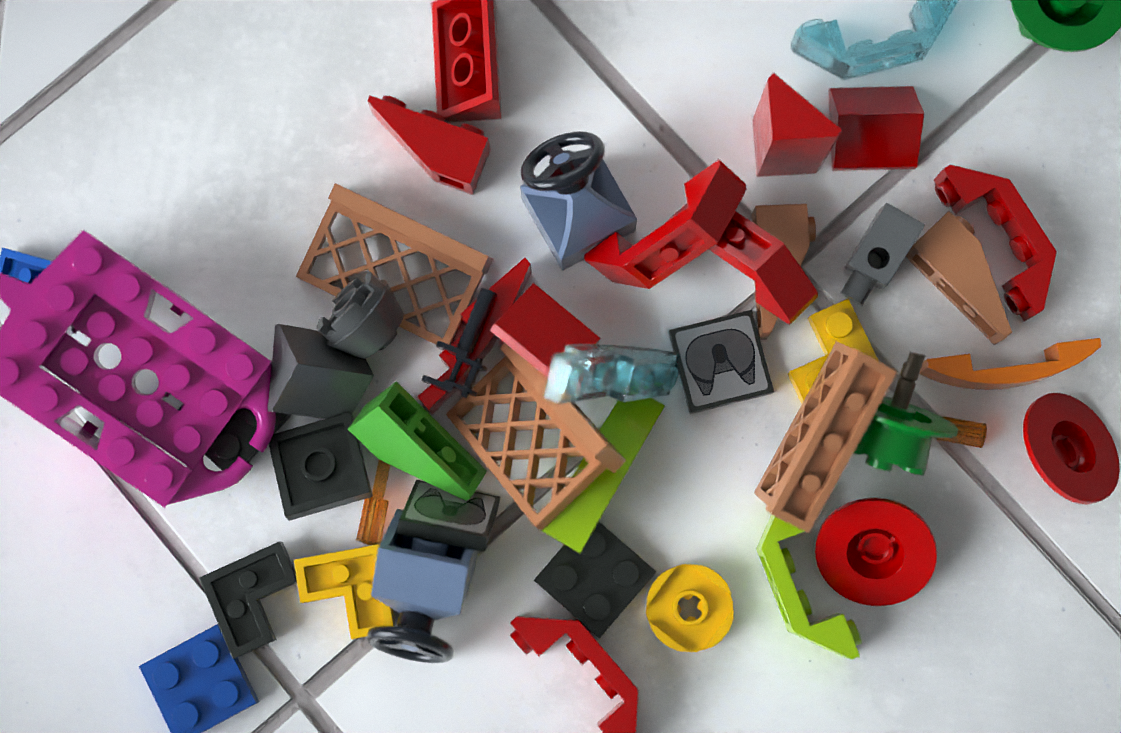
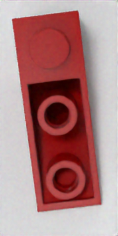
M369 95L367 102L373 115L433 181L471 195L474 194L491 150L489 138L484 136L485 133L481 129L465 123L461 124L460 127L446 123V119L442 115L431 110L423 109L421 113L407 109L404 102L391 96L384 95L382 99Z

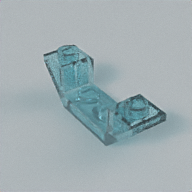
M917 0L909 14L915 33L910 29L899 31L891 35L888 40L874 44L872 40H863L851 45L848 50L845 48L837 19L823 22V19H813L799 26V29H796L790 44L793 53L842 80L922 61L933 46L959 0Z

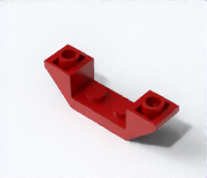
M718 159L684 183L688 208L635 245H632L618 232H615L585 253L584 259L611 282L651 289L719 242L747 190L746 184Z
M951 164L943 168L934 179L936 183L935 191L942 204L946 207H951L955 215L985 199L987 202L986 209L991 220L997 226L1003 227L1010 238L1009 245L1013 254L1019 261L1027 264V270L1016 275L1001 286L1005 291L1004 300L1008 308L1015 315H1020L1024 322L1045 308L1057 251L1010 179Z
M688 203L681 207L670 219L688 208ZM736 211L719 242L708 249L756 282L755 302L788 325L818 298L817 290L785 243Z
M517 616L510 622L515 629L510 634V637L526 655L533 650L539 657L566 633L571 640L565 646L581 665H584L589 660L600 672L594 680L611 699L617 694L623 699L597 722L602 733H636L638 688L579 620Z

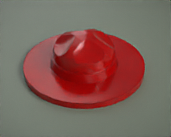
M1048 393L1031 403L1023 421V437L1029 458L1045 483L1060 496L1078 504H1095L1109 497L1117 486L1120 464L1115 443L1102 420L1086 404L1077 398L1063 393Z
M863 498L842 505L827 517L817 535L815 556L822 577L838 594L863 605L887 606L903 602L919 593L925 587L935 570L937 550L935 538L930 527L913 509L890 499Z

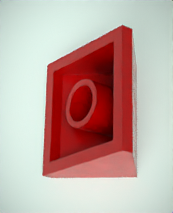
M913 86L829 88L830 120L842 129L831 149L832 171L917 168L924 111Z
M535 283L517 299L490 329L491 332L556 386L561 385L583 369L601 339Z

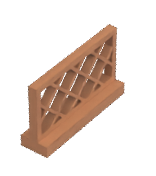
M335 183L328 197L331 202L296 277L337 296L342 289L332 283L341 280L343 287H346L349 284L348 277L368 270L379 279L376 267L397 260L405 283L391 287V290L394 293L407 288L415 310L404 315L399 327L434 344L441 341L451 345L463 321L460 313L470 306L484 274L488 273L494 259ZM340 213L352 220L357 236L335 243L331 227L337 214ZM360 223L373 230L363 234ZM384 234L390 238L395 254L373 262L366 239ZM327 238L329 246L321 249ZM359 242L367 264L346 272L338 249ZM398 242L411 248L401 252ZM332 252L339 275L322 280L310 274L317 257ZM421 252L427 255L433 272L411 280L403 257ZM436 260L448 265L449 267L439 270ZM459 270L471 276V280L463 294L448 298L441 275ZM435 278L443 301L421 308L413 286ZM460 301L454 313L451 304ZM445 306L450 324L444 337H440L428 330L423 314ZM417 316L420 326L407 321V319Z
M836 341L754 491V494L767 505L765 508L767 512L807 533L810 532L898 371L854 348L852 349Z
M504 343L500 349L506 356L472 388L477 392V395L472 396L468 394L467 398L463 397L446 415L532 524L542 531L606 468L615 473L626 460L560 385L556 386ZM511 372L514 375L512 393L497 394L498 383ZM536 401L535 420L519 421L521 402ZM510 403L508 421L492 423L495 404ZM484 405L481 424L467 425L463 417L474 406ZM559 428L561 431L558 448L541 449L544 429ZM533 430L530 450H514L517 431ZM506 432L503 451H488L490 433ZM570 442H571L575 447H569ZM583 456L589 464L576 477L565 478L568 457ZM557 458L554 478L537 479L540 459ZM529 459L526 479L511 480L512 461ZM536 488H552L551 501L538 513L533 507Z

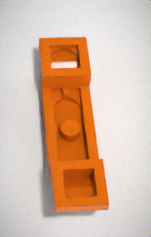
M1100 338L1056 343L1044 350L1046 362L973 371L970 354L930 358L923 361L919 374L931 380L960 388L994 390L1019 387L1044 380L1080 363L1101 347Z

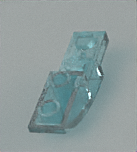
M566 345L564 353L554 354L544 398L560 404L607 396L627 402L670 395V391L678 378L677 364L680 354L671 351L622 345Z

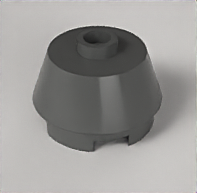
M368 272L365 276L366 281L364 283L356 277L344 287L332 300L336 305L332 310L330 319L320 317L317 323V330L327 338L326 344L360 359H366L378 350L385 349L396 337V330L404 317V313L386 280H379L371 272Z

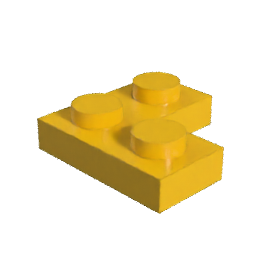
M849 298L816 312L807 318L825 356L788 372V377L801 404L836 341L879 361Z
M380 544L295 559L294 565L300 603L344 596L351 639L367 637V632L376 626H395L393 609L371 596L377 552Z

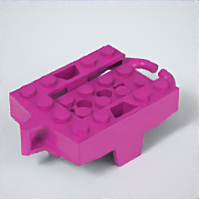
M82 230L31 284L0 273V299L11 310L0 328V396L164 508L170 504L225 490L237 484L252 469L253 465L239 456L229 468L222 471H212L204 465L203 456L235 412L243 408L251 410L257 421L256 431L249 444L262 453L265 451L274 434L276 412H268L272 366L270 359L85 230ZM156 293L173 303L170 310L181 317L185 312L194 319L170 333L149 318ZM80 331L90 338L91 341L85 346L71 335ZM109 343L116 345L121 352V361L113 369L104 367L99 361L100 349ZM144 369L153 371L158 377L159 385L153 394L141 393L136 387L135 380L137 374ZM171 394L184 403L181 406V411L164 401L165 396L168 398ZM80 407L84 408L104 422L101 437L99 438L95 435L99 427L90 421L81 426L66 416Z

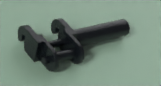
M481 288L457 347L441 341L437 342V348L447 350L450 354L456 356L457 361L449 379L441 382L423 375L421 381L432 384L434 387L454 394L455 389L462 391L461 396L467 398L468 394L472 396L477 395V392L472 388L479 372L487 371L488 368L481 364L482 359L476 358V361L468 358L476 347L497 297L495 292ZM462 363L471 367L464 386L455 382Z

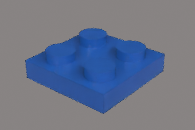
M218 624L139 666L170 733H203L260 702L239 659H232Z

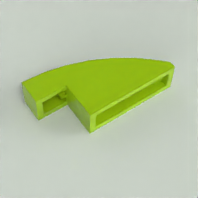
M627 385L600 428L602 434L625 458L626 462L615 473L606 468L542 530L543 533L579 554L581 553L663 411L664 404ZM584 457L572 477H576L589 464Z

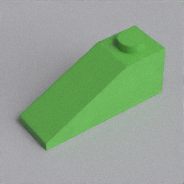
M397 381L369 401L348 428L379 460L465 501L472 498L487 472Z

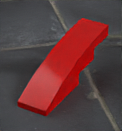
M526 258L522 259L488 289L495 292L497 297L476 347L468 359L476 361V358H480L483 360L499 338L490 329L523 294L532 273L531 263ZM476 300L460 313L465 324L469 319ZM460 337L451 345L457 347ZM447 350L439 354L440 359L448 368L437 379L441 382L449 379L457 361L456 356L450 354ZM462 363L455 382L463 385L471 367ZM431 384L417 397L433 415L453 394L438 389Z

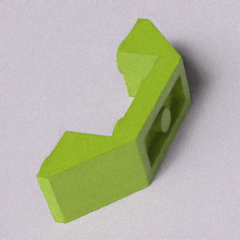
M771 515L756 550L787 631L847 659L860 657L856 646L862 644V641L852 619L846 621L844 614L835 613L817 621L808 622L807 616L812 614L809 600L803 589L796 590L790 575L796 573L794 561L787 548L780 549L778 543L780 540L805 531Z

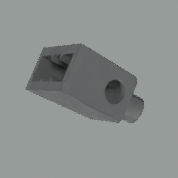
M886 203L878 210L844 268L852 272L840 293L863 306L874 286L879 289L887 287L925 224ZM871 253H876L882 260L878 269L873 268L868 263L867 259Z

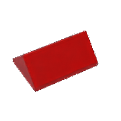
M435 0L431 2L437 113L446 119L445 122L502 119L495 0Z
M774 72L767 79L752 120L757 177L816 174L842 132V129Z

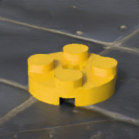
M682 564L664 571L655 579L647 594L645 614L652 632L663 644L680 652H698L714 647L726 636L733 622L734 609L729 586L717 572L703 565ZM693 596L697 597L700 600L697 604V608L701 611L700 616L697 619L693 616H689L686 620L682 619L679 616L682 608L678 605L679 600L682 597L686 600L691 599Z

